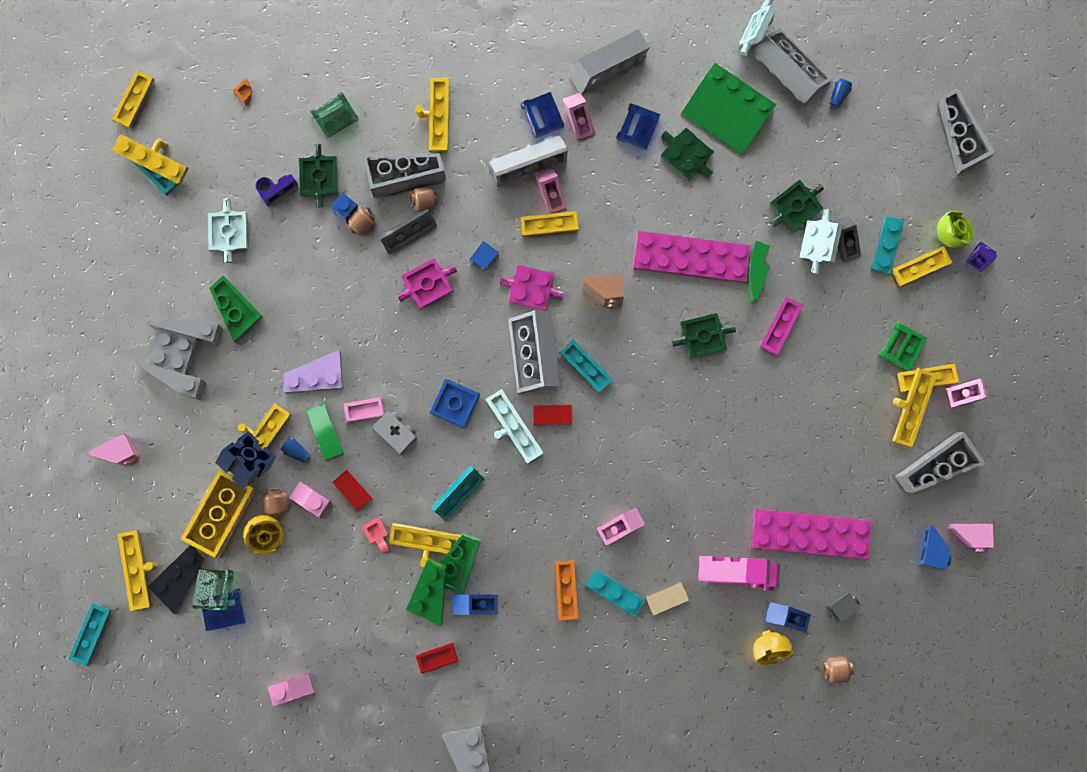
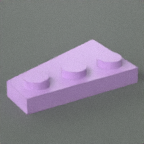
M340 350L284 373V393L343 389Z

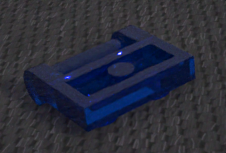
M551 92L520 103L521 109L525 111L533 130L531 133L534 138L564 128V122ZM536 106L544 125L543 128H539L531 107Z
M630 103L627 108V116L620 132L616 135V139L647 150L661 114ZM635 114H639L640 117L632 136L628 135L627 133Z
M240 588L234 589L233 592L211 597L207 595L200 597L206 631L246 623ZM235 600V605L214 610L209 609L211 604Z

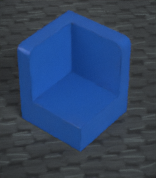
M483 241L471 256L470 263L473 265L477 264L486 270L492 261L495 262L499 257V252Z

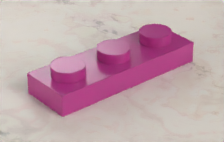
M788 297L784 298L760 348L776 356L779 354L803 306L802 304Z

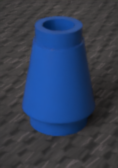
M839 78L835 82L830 101L832 106L840 108L852 90V83L850 81Z
M288 437L280 449L284 452V455L302 463L310 455L295 438L291 439Z

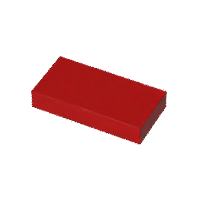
M572 405L533 406L534 425H572Z
M347 469L332 482L357 511L373 499Z
M453 642L415 655L421 674L459 661Z

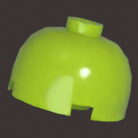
M958 209L951 210L943 215L937 225L938 239L950 248H961L972 243L971 239L975 235L969 218L965 219L962 216L964 213Z

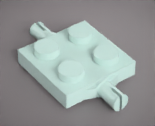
M765 0L760 10L753 14L739 43V46L742 47L741 55L747 56L750 47L758 42H762L766 37V29L775 18L773 15L776 8L771 6L773 0Z
M224 199V210L218 213H208V247L210 252H224V263H232V252L248 250L247 212L231 210V199Z
M824 209L822 220H807L800 258L813 261L811 273L819 274L821 263L835 262L842 225L830 222L832 210Z

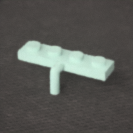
M502 389L486 399V402L504 428L494 433L495 440L500 441L509 435L527 464L544 454Z

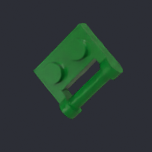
M896 322L891 337L884 350H881L878 356L905 371H910L927 337ZM903 333L906 336L894 356L890 353L900 334Z

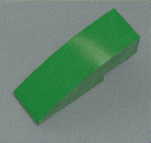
M755 241L748 264L747 284L752 304L756 303L770 269L769 265L764 264L770 246L759 241Z
M325 403L307 409L306 411L324 460L328 462L345 455Z

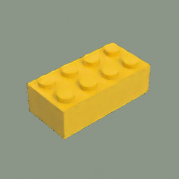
M221 470L216 474L181 537V540L219 559L257 492V489L250 485L242 489L232 480L233 476Z

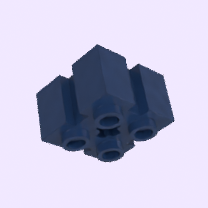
M249 431L239 437L235 444L232 442L222 449L215 462L225 473L231 472L234 475L232 480L242 489L254 482L256 476L259 478L269 471L276 459L266 447L261 449L258 446L260 441Z

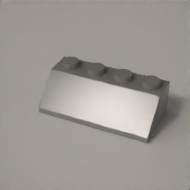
M782 29L766 35L764 40L752 51L756 55L757 60L764 63L769 68L770 73L777 76L782 81L783 86L790 89L795 94V98L804 104L812 100L832 81Z
M549 136L538 144L533 142L528 144L527 148L521 150L514 149L505 156L497 155L489 161V167L497 187L532 175L550 166L554 167L567 162L568 149L561 137Z
M534 310L509 318L517 393L544 391L560 387L551 312Z

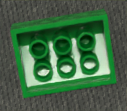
M714 63L681 114L743 155L771 116L777 104Z

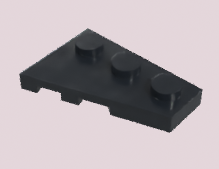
M190 545L147 587L173 614H176L205 558Z

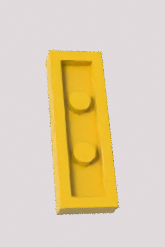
M136 70L112 118L115 123L131 129L155 79Z
M577 211L520 217L522 237L579 230Z
M943 246L893 268L891 271L899 287L950 265L952 261Z
M955 364L923 369L938 374L933 387L959 382ZM916 370L897 374L901 392L910 391Z

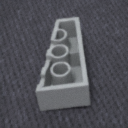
M637 29L578 59L570 79L582 95L621 70L628 68L634 62H640L645 59L650 46Z
M957 88L942 96L938 101V106L956 173L959 175L990 159L995 152L959 89Z
M398 154L397 156L378 155V157L362 155L373 198L446 180L440 154H415V156Z
M956 432L895 477L905 492L914 493L986 463L965 432Z
M481 725L441 735L458 772H491Z

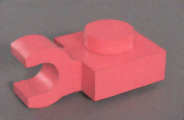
M379 517L362 526L371 544L377 542L383 554L390 551L384 539L389 534Z

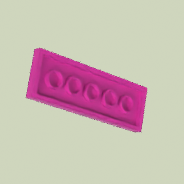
M638 231L633 269L746 283L751 245Z
M754 509L751 548L869 559L871 520Z

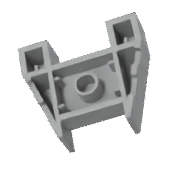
M203 319L148 321L147 324L159 331L148 364L136 360L135 364L182 396L200 400L206 382L200 378L189 376L190 368L199 341L218 346L223 328L217 323Z

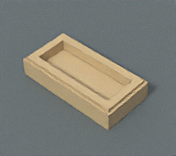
M682 582L645 597L652 615L689 601Z

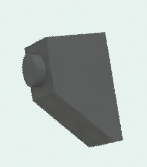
M847 214L830 220L832 223L842 225L837 248L842 260L845 262L861 256L856 223Z

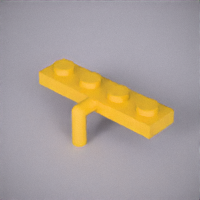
M430 78V111H423L421 105H417L415 110L418 118L429 119V152H448L449 78Z
M120 134L112 150L180 185L189 169L158 153L160 148L164 150L168 148V143L161 139H157L152 149Z
M917 368L906 401L899 398L893 400V404L903 408L892 441L913 447L938 374Z
M274 403L255 432L244 424H239L238 430L243 434L249 431L260 441L258 446L261 449L264 447L268 449L291 414Z
M393 523L389 544L423 549L420 565L424 567L427 560L431 557V551L447 554L461 535Z
M139 530L119 533L118 540L130 611L150 608L151 601L147 587L146 572L156 570L158 565L153 562L144 564Z

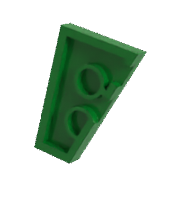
M224 276L220 277L209 288L234 342L239 340L263 317Z
M463 533L440 562L447 566L446 589L459 594L464 593L481 539Z
M429 558L406 610L442 626L447 566Z

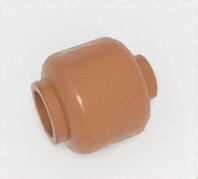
M429 186L416 187L409 194L410 206L417 212H421L424 209L431 211L434 209L435 204L438 203V195Z
M358 207L348 217L349 223L347 226L352 233L357 232L363 235L375 226L374 220L376 217L368 207Z
M268 489L267 493L263 494L264 513L270 514L273 518H279L288 511L287 493L283 492V489Z
M844 656L830 657L823 664L825 679H828L831 683L848 682L850 675L854 674L853 664L849 663L848 659Z

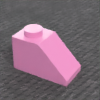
M577 93L562 99L577 140L595 134L587 102L583 96Z
M552 166L535 172V178L549 214L566 208L560 182Z
M983 379L947 388L951 407L965 406L987 398Z
M125 434L89 451L91 456L124 466L135 462L134 459L139 457L130 437Z
M301 482L298 483L289 497L321 519L332 504L331 501Z
M637 508L602 525L597 530L607 546L643 527L645 523Z
M993 524L949 525V530L968 548H975V552H987V548H994Z
M310 674L268 687L273 706L315 693Z

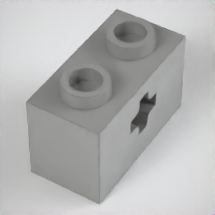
M387 411L375 423L372 429L402 456L417 440L414 435L416 431L409 425L405 427L400 422L402 418L395 412L391 414ZM393 428H395L396 430L400 428V434L398 436L396 434L393 435Z

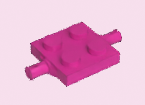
M433 258L402 275L407 291L397 295L400 302L411 297L421 310L453 292L448 283V276L456 273L457 270L454 265L443 270L438 265L436 259Z
M518 265L516 274L512 279L501 276L502 281H500V284L510 286L509 302L546 311L547 303L551 297L562 299L564 291L553 289L552 283L555 273Z

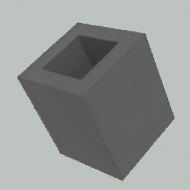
M845 593L830 603L827 608L836 621L842 623L860 610L858 606L860 602L854 594Z

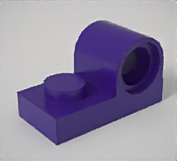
M292 174L281 177L277 184H274L270 178L262 177L257 180L255 185L262 200L269 206L298 184ZM265 185H270L268 191H262V188Z
M981 241L966 262L982 272L994 262L998 255H996V251Z

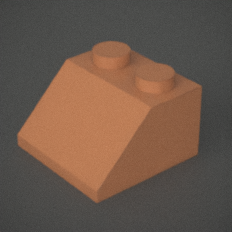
M622 274L583 278L582 290L602 306L618 308L624 299Z

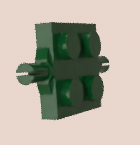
M687 127L676 137H673L667 131L661 135L669 143L661 157L688 181L694 174L700 171L708 178L713 174V171L706 166V162L713 155L714 151Z
M314 144V155L299 158L300 195L316 197V208H323V196L339 194L337 156L322 155V145L318 144L317 150V144Z
M798 180L772 200L770 205L778 215L770 221L772 227L775 228L783 221L795 232L807 220L809 221L821 212L823 207L818 202L816 195L824 190L823 186L821 187L819 183L811 190L801 180Z
M718 313L681 321L682 337L671 339V343H673V347L684 345L689 359L726 351L725 335L736 332L735 325L723 327Z

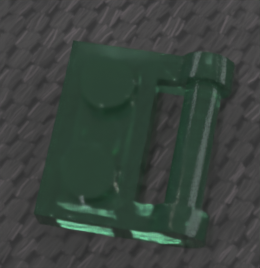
M342 92L317 109L313 108L310 110V113L327 139L359 120ZM338 104H343V106L334 110L333 112L329 113L323 118L320 117L321 114L327 112L328 110L332 109Z
M198 569L192 601L193 609L227 610L230 580L233 579L234 572L228 569L222 571ZM218 579H223L219 600L214 601Z

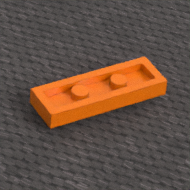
M574 560L555 561L559 621L578 619Z

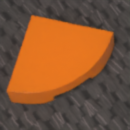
M245 79L232 91L246 106L251 99L252 88L249 81Z

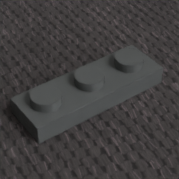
M424 209L380 235L379 239L387 253L390 254L437 226L430 211Z

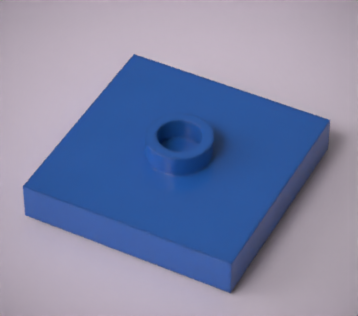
M445 378L429 413L465 429L480 397V393Z

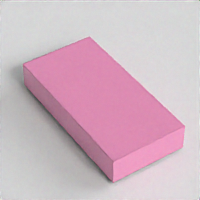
M382 397L344 404L347 423L380 418L385 414Z

